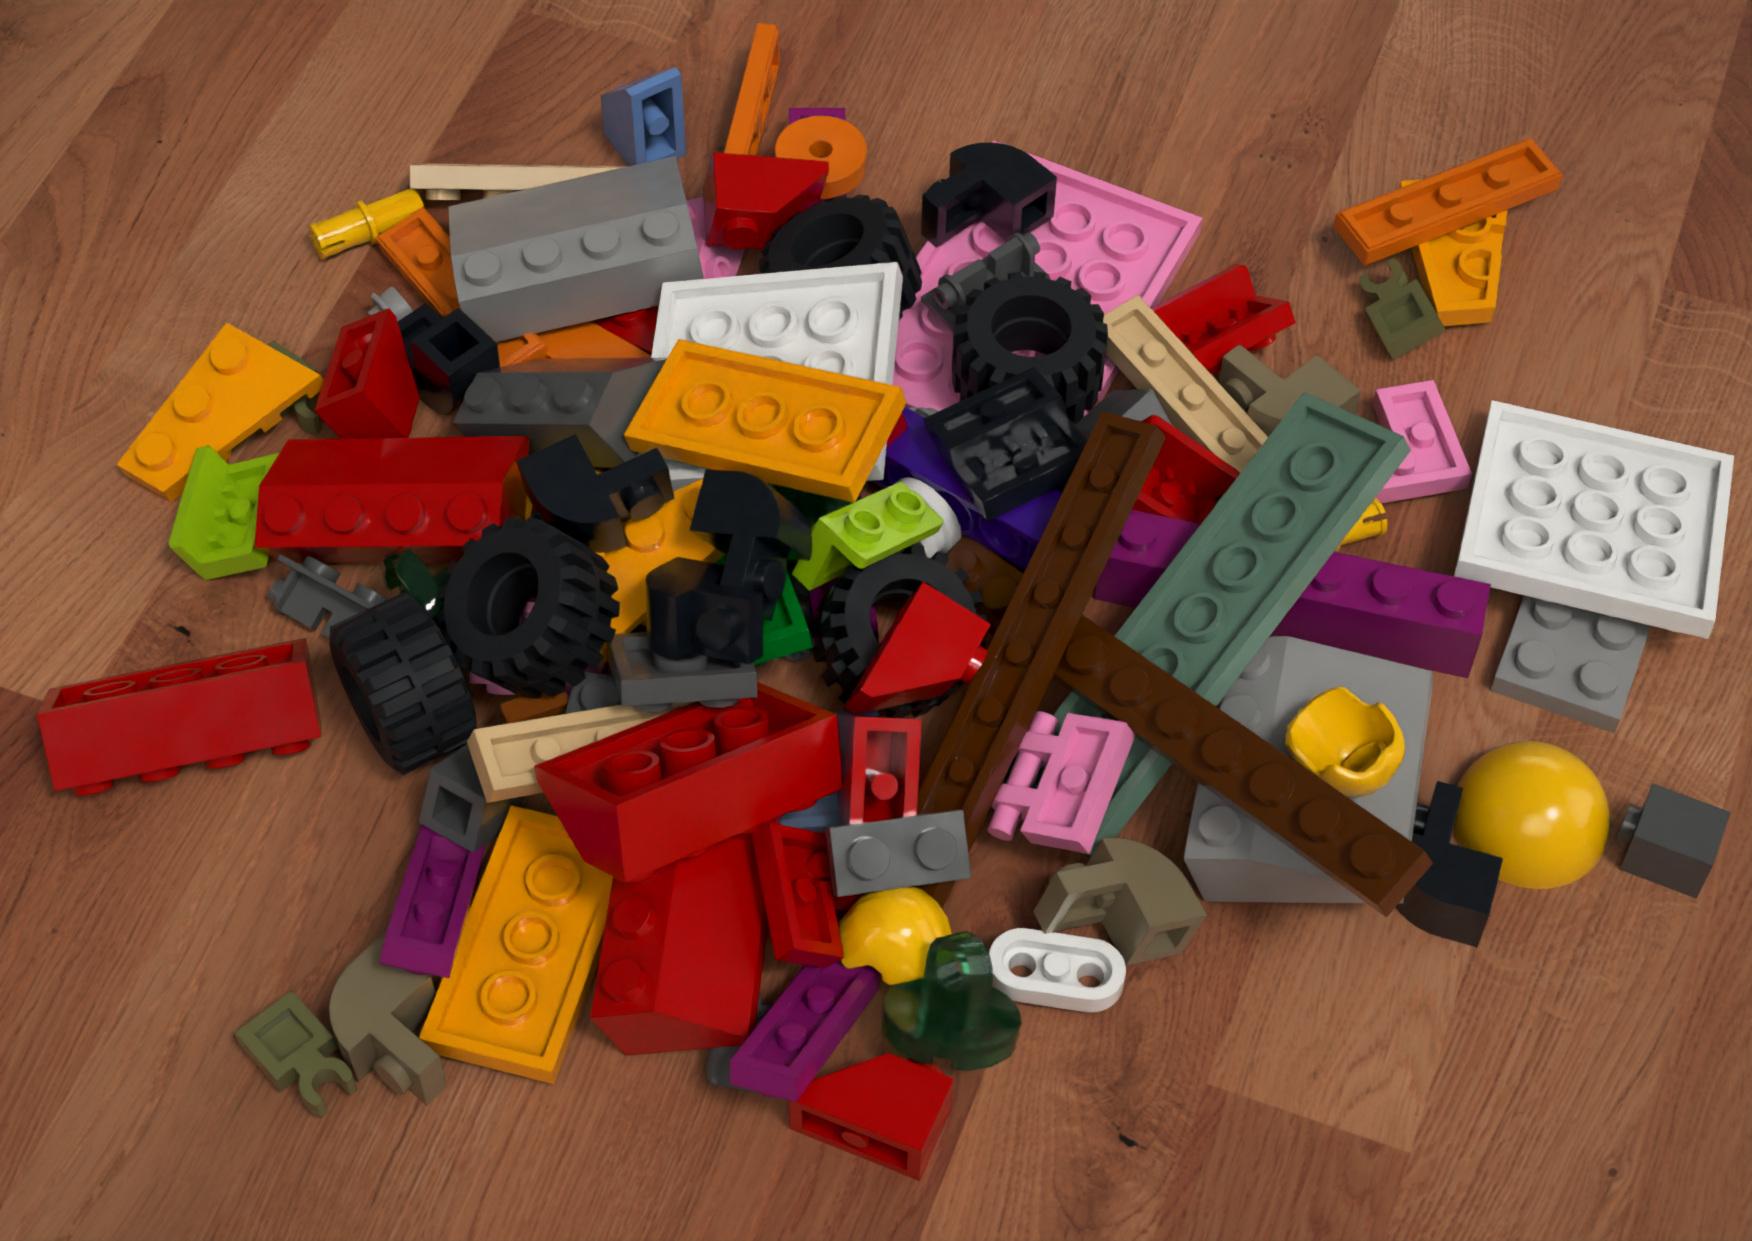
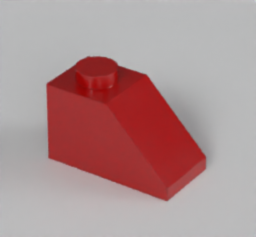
M713 152L703 186L706 245L726 246L733 249H763L765 243L773 239L772 234L779 226L785 225L790 221V217L811 208V205L820 201L829 173V162Z
M387 308L341 327L314 411L340 439L408 438L412 430V423L420 396L396 315Z
M923 582L904 602L844 708L856 715L942 696L958 680L968 684L978 672L988 654V650L980 646V643L991 624Z
M838 714L843 789L837 791L841 825L917 815L922 719Z
M886 1053L812 1080L797 1102L789 1100L790 1129L920 1181L952 1110L954 1078L946 1076L942 1069L928 1060L911 1057L906 1060Z

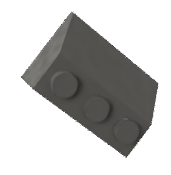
M667 358L533 359L478 372L473 382L467 388L464 400L452 424L466 437L527 436L530 439L529 455L576 434L593 467L613 468L635 458L638 452L630 450L623 435Z

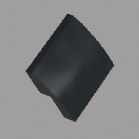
M1035 367L923 418L925 428L945 463L987 522L1067 484L1088 441L1080 430L1067 418L1062 396Z

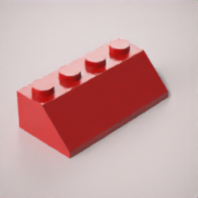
M527 436L288 439L259 485L254 548L275 559L281 554L296 563H303L307 555L322 563L452 562V560L459 562L464 555L461 549L470 538L476 541L481 539L483 528L492 523L502 527L505 518L519 517L525 521L526 492L516 461L529 455L530 439Z
M306 638L50 688L37 713L54 791L72 788L75 796H85L106 791L114 786L113 779L138 774L141 782L168 779L180 773L179 766L205 761L206 768L209 769L236 765L246 760V752L271 748L273 755L297 753L310 748V739L320 738L322 730Z
M757 682L756 698H741L735 705L720 708L708 707L696 701L534 766L537 782L583 861L624 883L646 880L654 875L655 870L682 858L701 856L707 853L711 846L737 834L753 833L764 826L765 822L790 811L809 809L817 803L818 799L843 789L837 714Z
M782 815L765 822V824L769 822L781 824ZM751 833L737 834L712 845L710 850L701 856L682 858L655 870L653 876L643 881L624 883L613 877L590 1019L625 1056L742 1046L754 1031L768 918Z

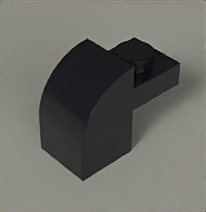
M976 143L956 149L950 153L949 177L936 181L922 195L921 235L937 248L979 219L1006 242L1013 233L1017 232L1022 235L1027 232L1030 233L1054 217L1057 176L1028 153L1010 145Z
M425 303L398 321L415 383L418 384L420 400L436 412L448 414L460 406L464 400L467 388L473 382L478 372L500 368L497 343L460 308L441 318Z
M574 434L516 461L525 492L539 519L592 548L595 553L610 552L626 547L627 544L622 528L623 522L631 518H647L659 511L664 503L675 499L669 469L658 448L597 474L577 435Z
M705 470L689 531L722 553H728L720 585L763 593V620L772 621L777 599L784 590L786 580L785 569L788 559L810 561L812 536L808 520L797 505L752 474L738 471Z
M676 557L651 570L646 576L647 645L654 653L675 661L695 653L751 664L763 657V593L720 585L725 565Z
M1437 781L1430 804L1425 805L1417 802L1412 842L1425 850L1433 864L1405 895L1403 903H1399L1396 908L1410 923L1429 934L1478 947L1490 915L1503 858L1450 843L1463 788Z

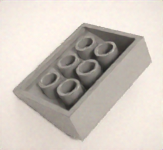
M676 156L448 207L450 253L460 308L495 342L521 337L528 333L535 334L659 306L663 282L704 279Z
M1290 636L1269 637L1216 707L1294 760L1285 746L1286 727L1297 715L1298 711L1305 707L1317 694H1322L1326 690L1341 686L1346 687L1362 702L1373 705L1377 702L1383 703L1394 715L1402 730L1405 740L1404 757L1394 776L1385 786L1371 795L1348 798L1412 841L1434 682L1432 672ZM1199 782L1197 783L1184 861L1205 902L1366 903Z

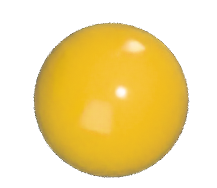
M1519 741L1501 745L1474 761L1464 772L1457 784L1458 787L1463 788L1453 828L1455 838L1461 847L1503 858L1498 878L1500 881L1529 889L1561 887L1586 875L1599 862L1604 853L1610 833V810L1606 794L1593 771L1577 756L1563 748L1538 741Z

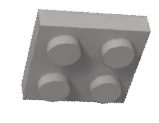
M1524 595L1490 691L1615 733L1651 626Z

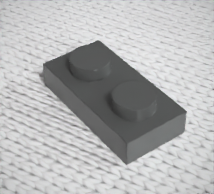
M956 809L824 827L833 896L841 897L972 878L963 810Z

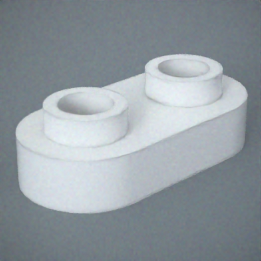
M1016 928L1002 933L991 945L987 973L989 981L996 992L1009 1000L1081 1012H1100L1114 1005L1120 998L1124 987L1126 966L1120 952L1103 940L1055 932L1044 934L1041 930ZM1021 965L1028 967L1033 973L1027 977H1019L1014 975L1010 969ZM1083 976H1093L1101 984L1097 987H1085L1078 979Z

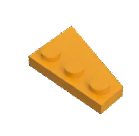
M226 322L116 465L125 476L166 500L173 502L183 494L196 448L209 445L225 461H228L231 458V451L235 446L259 428L264 433L283 420L280 415L282 411L305 394L311 399L319 393L324 380L315 371Z

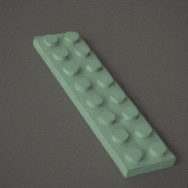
M1303 392L1119 629L1115 637L1217 706L1410 453L1411 449L1404 436ZM1071 691L1053 715L1059 720L1054 735H1059L1067 713L1103 719L1109 718ZM1136 737L1130 748L1089 854L1082 853L1091 858L1101 839L1117 837L1172 765L1171 762ZM1040 768L1033 786L1034 789L1038 788L1045 768ZM1011 770L1004 778L1002 782L1003 784H1006Z

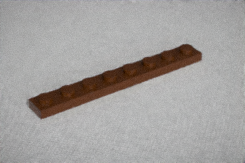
M1105 411L1101 412L987 649L988 654L975 674L918 792L917 815L956 809L963 810L968 853L1166 439V436L1155 425ZM956 880L913 887L925 891L943 908Z

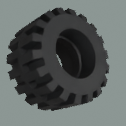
M844 195L834 197L832 200L824 203L820 201L811 205V208L796 213L789 218L790 221L779 226L772 234L773 239L765 243L761 251L763 254V258L759 260L761 274L898 262L903 276L899 320L903 317L902 312L913 306L917 300L915 293L919 292L922 287V279L920 277L922 272L897 212L893 207H888L886 201L880 198L870 200L868 195H856L852 198H847Z
M1021 271L1008 273L1007 280L1000 281L996 277L985 281L984 291L973 289L966 296V305H960L956 313L952 353V384L954 392L960 393V401L1035 367L1062 396L1067 418L1075 425L1084 417V409H1093L1098 400V392L1102 389L1108 327L1106 323H1103L1104 313L1099 304H1090L1091 295L1083 288L1071 289L1072 281L1059 277L1056 281L1047 279V273L1034 271L1033 277H1023ZM1019 350H1032L1044 353L1046 355L1039 357H1027L1017 355L1012 352Z
M519 517L505 518L502 527L492 523L483 528L481 539L476 541L470 538L461 549L464 555L459 562L452 560L446 573L451 575L448 585L440 587L438 600L444 602V609L437 613L438 627L446 630L443 636L454 654L457 664L481 678L528 698H540L542 692L551 697L564 692L565 682L573 686L578 685L586 679L584 670L589 665L595 668L604 658L600 653L605 642L612 643L616 632L614 628L610 627L612 618L619 616L620 602L611 598L618 590L616 578L607 573L610 566L592 548L539 519L529 517L524 521ZM538 590L537 599L531 613L519 626L520 616L525 604Z
M913 544L907 547L902 554L900 551L865 568H858L854 564L849 566L822 598L817 608L820 615L812 623L811 636L821 640L815 645L812 652L815 663L826 661L828 668L821 675L826 685L830 687L837 682L844 690L838 697L842 702L846 704L880 645L871 627V607L889 605L901 609L910 595L925 582L976 614V609L983 603L979 590L976 589L968 592L964 583L970 576L961 567L955 573L945 566L949 557L937 551L931 558H927L924 556V546ZM976 614L987 621V615ZM982 640L980 646L985 648L987 642ZM958 680L939 697L884 708L887 711V717H905L910 712L914 718L924 715L935 705L939 706L964 682Z
M403 592L330 626V650L341 683L363 729L387 765L399 774L405 775L467 744L473 729H477L476 712L470 692L444 636L433 618L418 601L408 593Z

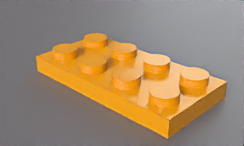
M678 339L623 436L631 451L644 454L658 448L660 454L665 459L712 470L745 472L758 477L763 482L855 503L907 402L900 386Z
M513 805L510 806L468 912L450 978H442L419 1036L420 1040L440 1056L553 1085L556 1082L600 960L613 876L583 861L558 816Z

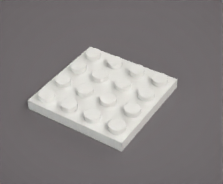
M898 262L663 282L651 358H668L677 340L681 339L893 385L903 282ZM887 442L866 481L883 480ZM663 458L669 469L673 492L704 478L707 468ZM765 482L766 484H768V485H769L770 487H772V488H773V487H784V486L775 485V484H771V483Z
M1492 400L1484 428L1454 577L1491 584V588L1547 602H1554L1610 617H1617L1673 632L1709 639L1716 619L1734 456Z

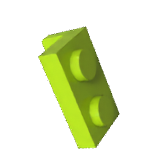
M207 445L196 448L169 538V546L205 581L267 566L269 555L254 548L258 493L260 483L279 453L228 464L211 446Z
M900 481L855 503L820 517L810 528L812 536L810 561L798 560L792 575L810 591L840 577L853 564L858 568H865L938 533L944 520L926 504L918 493Z

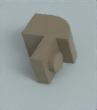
M1240 344L1222 358L1218 383L1268 437L1303 392L1356 415L1361 390L1318 355L1314 356L1285 379L1278 376Z
M1125 838L1101 839L1086 866L1083 863H1074L1058 870L1050 878L1047 889L1033 911L1044 934L1102 922L1115 948L1122 955L1125 966L1182 954L1207 916L1186 877L1170 859L1148 845Z
M382 934L352 961L338 978L332 991L329 1006L332 1029L341 1057L351 1069L353 1078L357 1082L362 1080L374 1068L380 1078L393 1091L403 1095L409 1090L425 1105H429L447 1087L440 1056L412 1032L426 1020L436 996L430 974H414L403 968L380 964L385 938Z

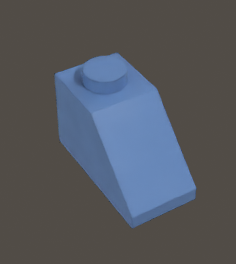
M676 67L649 73L600 95L604 135L629 166L676 156V159L686 155L682 76Z

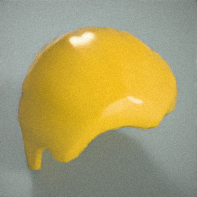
M1339 686L1326 690L1322 694H1317L1305 707L1298 711L1297 715L1286 727L1285 746L1294 760L1347 797L1356 798L1371 795L1385 786L1394 776L1405 754V740L1402 730L1388 708L1380 702H1377L1375 705L1362 702L1346 687Z
M912 886L869 892L862 895L838 922L845 957L841 959L843 966L848 969L867 965L872 966L882 974V981L889 985L907 983L940 974L950 962L953 935L948 917L938 902L922 889Z

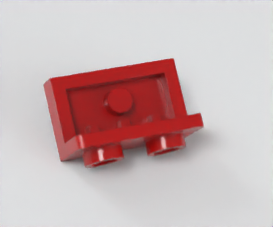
M1234 264L1151 308L1210 374L1221 370L1223 356L1239 344L1248 351L1264 348L1276 340V333L1296 323L1289 301L1257 296L1255 294L1248 269L1245 265Z
M1151 415L1141 422L1157 426L1166 436V439L1132 510L1202 524L1214 508L1215 498L1225 493L1240 473L1158 415Z

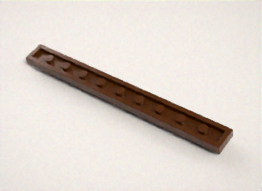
M964 535L946 554L949 560L945 566L953 573L961 567L970 576L964 585L968 592L976 589L979 590L983 603L976 609V614L987 615V621L991 624L988 632L994 635L1023 573L980 543ZM1082 614L1052 678L1109 719L1126 722L1137 739L1379 913L1387 917L1433 864L1425 850Z

